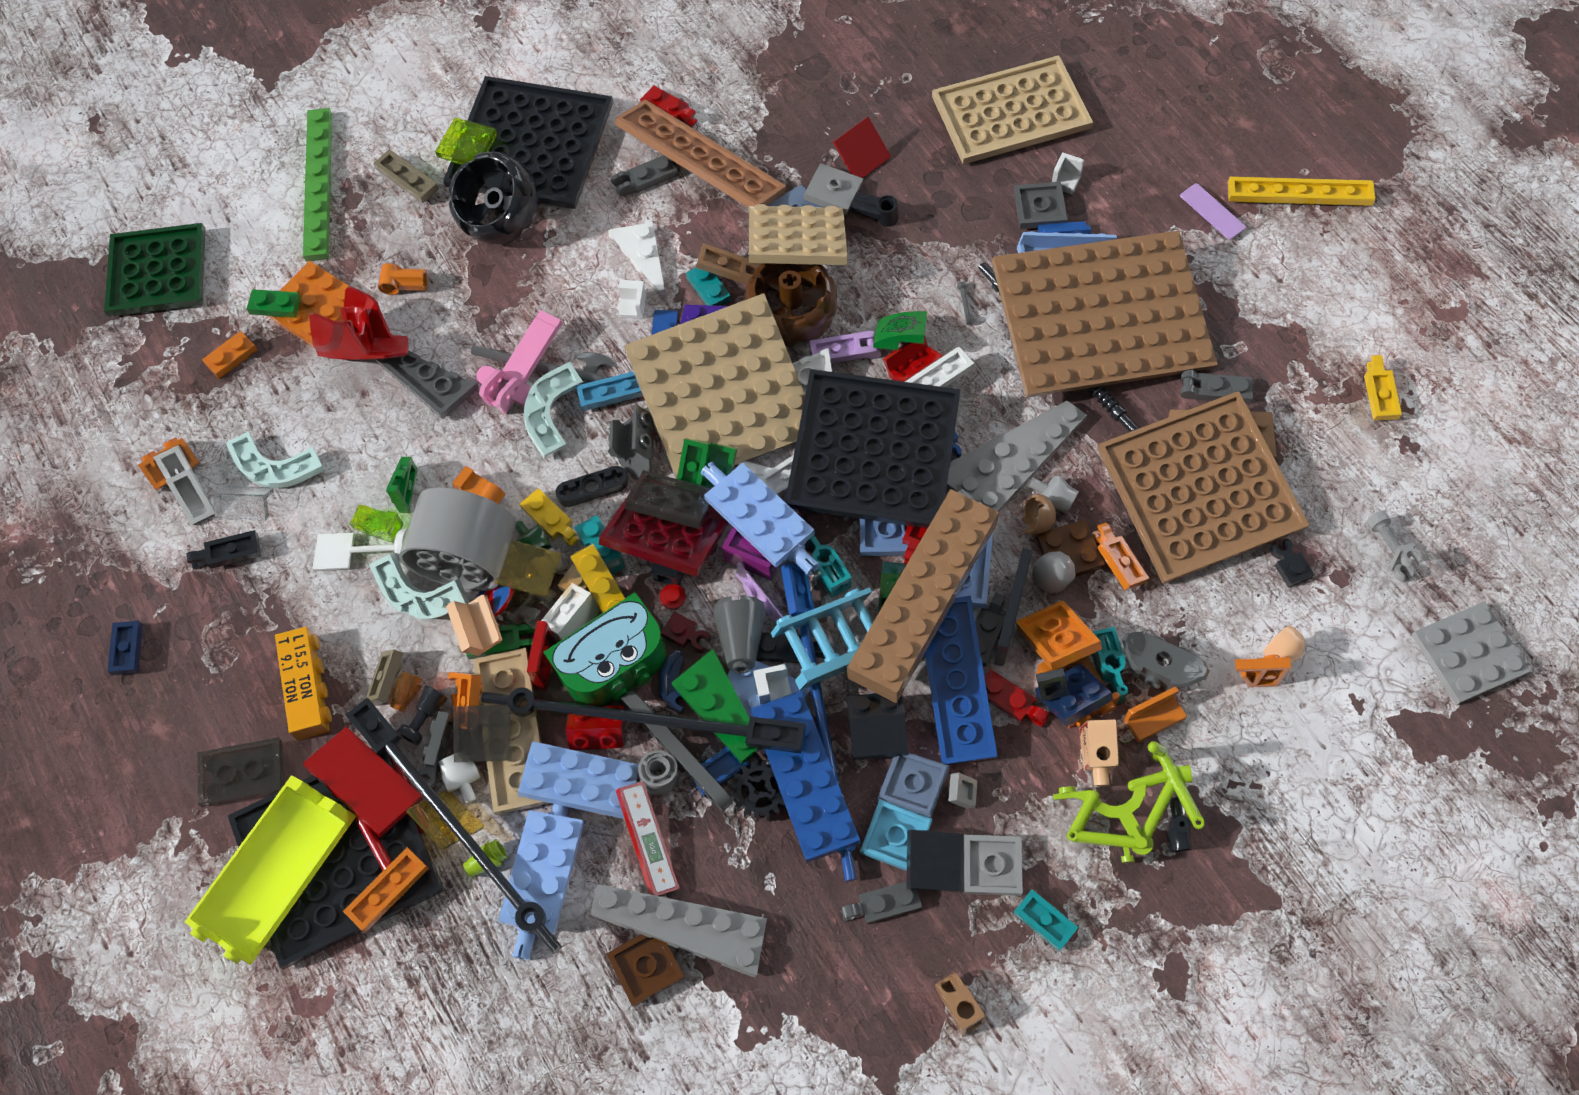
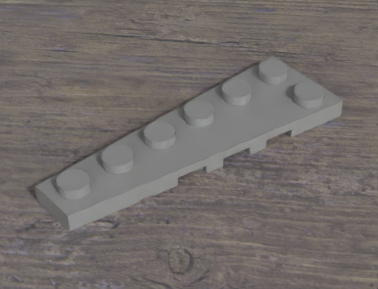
M597 884L591 908L592 916L626 929L635 930L637 933L649 938L659 939L675 948L680 947L695 953L694 955L701 958L714 960L721 963L722 966L748 976H757L767 918Z

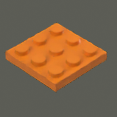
M309 260L280 290L298 292L300 294L301 301L296 318L267 317L314 347L309 315L316 313L334 321H343L340 308L344 307L345 289L349 286Z

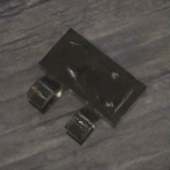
M526 576L513 591V596L508 606L497 618L519 626L524 621L530 627L536 629L537 620L541 621L542 619L537 617L540 611L534 607L539 602L550 610L557 602V600L553 599L556 593L549 589L546 582Z

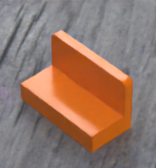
M1176 686L1128 710L1124 722L1137 743L1187 718V715L1175 698L1179 692Z

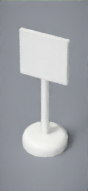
M408 529L398 531L394 544L353 547L355 533L319 534L312 570L350 569L352 553L395 551L399 562L402 563L399 559V554Z

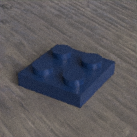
M1081 663L1064 672L1069 696L1042 701L1039 687L1035 688L1036 696L1066 727L1113 700L1112 692Z

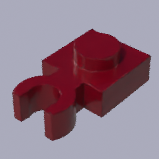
M675 611L661 631L663 638L682 648H685L689 642L692 644L693 649L699 653H703L704 648L697 643L698 640L705 639L709 642L711 640L708 632L704 630L696 631L698 627L696 622Z

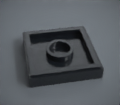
M908 830L906 889L964 892V834Z

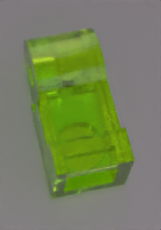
M358 505L349 525L369 536L394 543L396 534L402 529L404 523L396 512L387 511L386 513L366 505Z

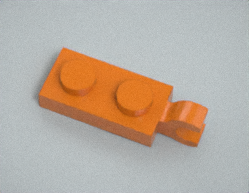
M1108 523L1098 525V530L1092 532L1093 538L1096 543H1100L1097 548L1123 589L1126 591L1145 584L1150 578L1122 535L1115 537Z

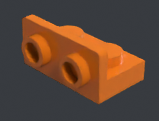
M175 437L167 441L163 445L165 448L157 453L152 451L141 458L143 462L138 464V467L156 491L167 485V482L154 460V456L179 445L192 469L201 464L185 439L180 438L178 440Z

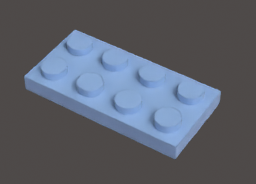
M532 741L518 789V796L625 819L615 790L637 782L639 764Z

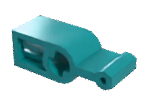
M814 531V535L807 540L805 545L812 550V557L820 563L815 573L830 597L833 598L852 588V577L835 550L831 546L820 545ZM822 559L829 560L826 563L820 562Z
M1115 627L1092 631L1100 640L1102 646L1101 650L1092 653L1096 670L1102 680L1110 682L1113 693H1119L1120 698L1117 704L1123 703L1128 693V688L1123 684L1121 678L1126 660Z

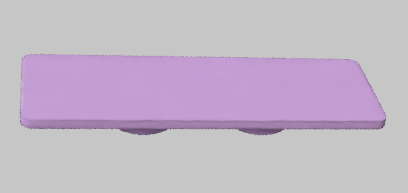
M1195 183L1180 194V197L1228 240H1231L1246 228L1240 220L1199 184Z
M738 563L736 576L743 583L745 592L748 596L756 597L763 601L766 617L769 616L777 625L776 622L783 617L741 563Z

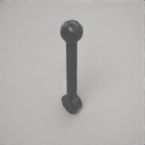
M961 281L957 284V288L961 293L966 325L972 324L965 293L966 283Z

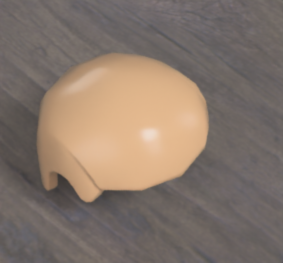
M1289 625L1272 639L1263 651V654L1265 656L1276 654L1280 658L1290 657L1292 664L1303 655L1305 649L1304 636L1293 626Z

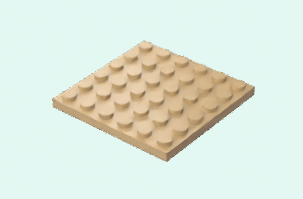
M765 294L755 296L624 345L625 352L676 479L685 438L738 448L734 466L796 443L805 394Z

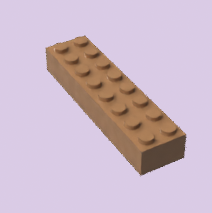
M950 489L847 667L848 679L892 702H898L996 528L998 511Z

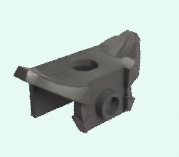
M634 404L633 416L626 422L621 423L620 420L609 422L608 453L611 457H617L619 464L639 480L641 476L649 478V472L652 467L653 420L648 407L643 409L638 404Z
M1142 632L1125 633L1122 643L1130 665L1134 670L1132 674L1134 679L1140 678L1148 686L1155 689L1162 688L1166 691L1175 686L1181 689L1207 679L1210 670L1206 668L1205 663L1201 659L1196 657L1197 655L1190 653L1188 650L1177 647L1160 637L1146 632L1145 634ZM1156 655L1172 663L1169 666H1161L1156 661Z

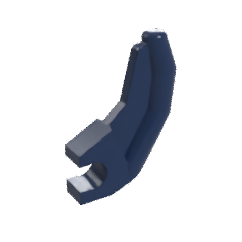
M675 650L664 660L659 672V696L670 710L682 715L684 708L677 705V701L683 698L673 688L671 683L680 676L684 659L682 653L679 650Z

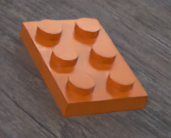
M1063 600L1015 621L1017 630L1052 671L1063 668L1102 649L1100 640Z

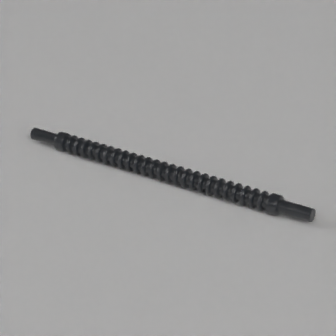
M985 262L981 263L978 269L992 283L994 291L999 292L995 272ZM1105 386L1088 388L1089 393L1093 392V398L1098 397L1097 402H1102L1103 408L1107 407V413L1111 412V417L1115 421H1119L1129 432L1139 429L1127 415V410L1122 405L1119 406V401H1114L1115 397L1109 396V391H1104Z

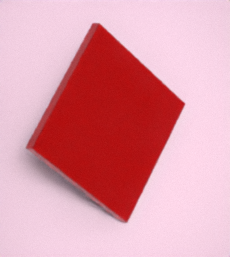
M869 116L833 141L850 173L860 178L865 177L891 157Z

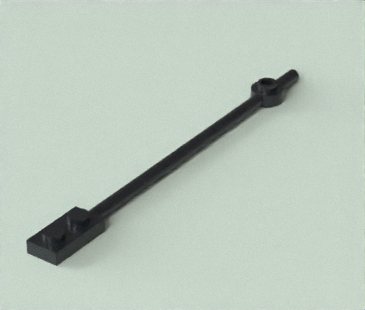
M524 687L513 690L510 695L483 692L481 697L482 703L508 706L512 713L519 717L528 716L536 709L746 737L745 744L747 747L802 754L806 731L805 723L750 716L749 725L747 726L537 699L531 690ZM523 701H527L526 706L520 707Z
M367 697L349 711L346 716L379 756L387 751L517 910L515 913L517 926L525 933H536L552 954L559 952L562 946L545 926L546 913L538 903L525 902L396 746V743L402 738ZM536 915L535 922L527 923L529 916Z

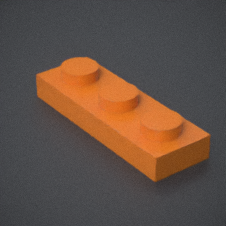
M407 847L343 912L361 931L366 933L429 868Z

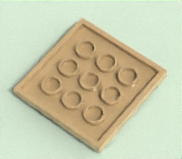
M764 204L749 206V263L847 265L848 256L843 208L836 206L821 208L810 205L803 207H791L789 205L766 206Z

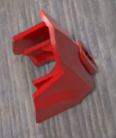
M352 286L345 289L344 307L340 308L343 321H334L316 313L309 315L312 342L317 356L330 359L358 360L404 356L408 353V337L392 335L378 302L371 295Z

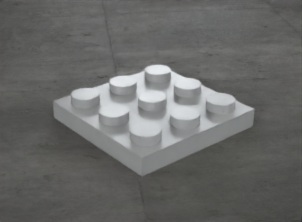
M1485 601L1416 630L1411 635L1456 706L1531 672Z

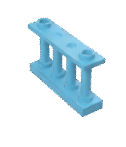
M870 587L862 591L859 588L853 589L845 594L844 598L795 617L786 615L776 622L777 625L771 632L772 637L774 638L785 633L802 666V673L795 680L799 690L847 671V667L860 644L857 643L841 611L854 607L865 630L868 632L873 624V620L863 602L872 593ZM831 615L848 647L846 654L839 656L838 653L834 652L818 621L819 619ZM807 624L809 625L826 658L824 663L816 665V663L811 662L795 629Z

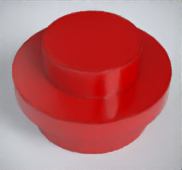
M670 584L661 590L659 599L662 606L666 609L676 610L684 604L686 595L681 586Z

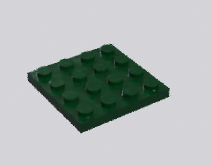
M203 223L110 234L104 312L107 316L202 305L206 233Z

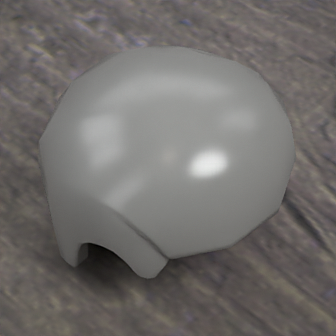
M1061 551L1049 552L1041 556L1033 565L1032 578L1038 588L1049 594L1059 593L1075 579V565L1070 557Z

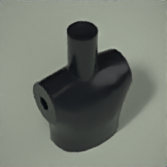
M1171 798L1172 819L1166 829L1170 851L1193 849L1190 838L1191 822L1183 815L1182 804L1179 798Z

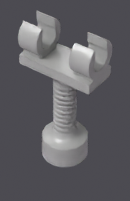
M1386 511L1376 512L1367 519V524L1373 532H1380L1392 550L1394 557L1389 568L1391 571L1395 570L1394 576L1398 581L1403 582L1405 579V575L1401 570L1406 571L1412 579L1415 569L1411 565L1410 557H1413L1419 565L1422 558L1421 552L1415 549L1416 546L1413 542L1401 546L1389 527L1391 519Z

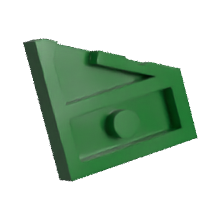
M412 457L400 458L386 488L391 502L394 503L399 513H410L418 470Z

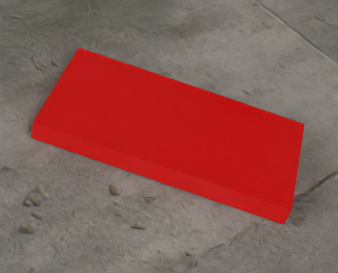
M345 727L303 762L304 767L379 837H382L423 800L422 795L348 727Z

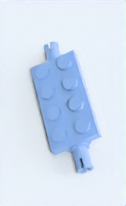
M713 462L708 463L710 469L707 466L702 469L701 474L714 485L704 495L705 500L773 566L777 567L787 560L790 562L794 561L808 576L813 574L811 569L814 572L818 569L820 563L804 550L805 543L814 535V529L744 463L727 476Z
M553 804L552 812L550 813L528 811L509 883L525 902H535L543 908L546 913L545 926L555 935L584 827L583 820L568 817L570 807ZM505 897L498 922L517 927L519 934L512 957L517 959L524 958L523 960L530 961L531 951L537 934L525 933L517 926L515 922L517 910ZM536 915L529 916L527 923L535 922Z

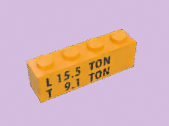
M306 626L275 634L289 733L299 741L330 732L328 723L332 721L329 708L325 705V698L328 697L325 683L321 679L324 667L322 660L318 658L317 650L320 649L318 636L313 634Z

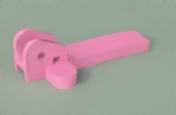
M540 310L503 370L483 366L477 371V380L482 385L479 395L487 405L500 409L506 415L514 402L523 407L525 406L528 392L531 389L530 386L526 385V382L563 323L560 319Z

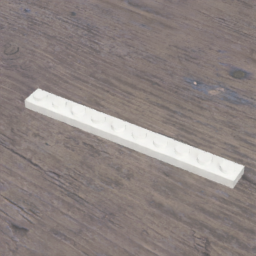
M958 346L905 382L946 387L972 370L974 362ZM794 455L759 477L779 497L787 493Z

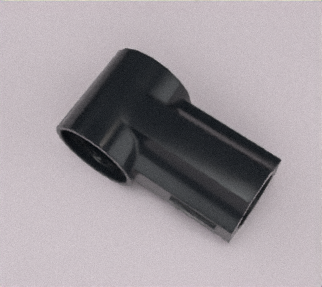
M856 192L851 206L852 212L878 219L879 223L886 227L893 226L898 222V202L895 197L891 195L877 197L863 192Z

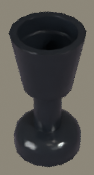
M425 685L416 706L417 714L409 726L402 724L397 728L396 732L408 742L419 746L423 739L422 734L418 732L427 717L431 718L448 698L438 690Z

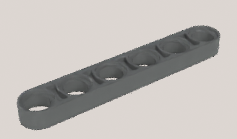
M633 690L628 691L621 697L622 702L630 711L653 713ZM641 723L659 744L674 757L679 766L722 812L733 804L726 791L666 726Z

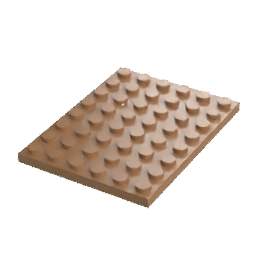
M1180 231L994 256L992 259L1026 398L1176 375L1186 370L1196 372L1214 369L1218 365Z

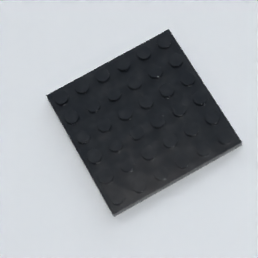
M485 76L443 179L445 187H450L452 178L458 168L463 163L474 160V155L488 151L502 152L517 159L530 170L538 185L535 189L539 197V203L576 209L613 105V97ZM505 172L500 190L512 196V176ZM486 183L482 186L479 193L485 194L489 190Z
M810 369L785 503L796 510L928 529L946 496L961 389Z
M387 751L384 752L380 757L395 770ZM315 776L302 780L325 797L337 802L350 811ZM280 791L227 815L238 848ZM409 811L382 837L378 836L391 862L408 847L429 869L374 925L444 892L412 811ZM355 819L270 938L279 967L283 970L362 932L343 911L383 870Z

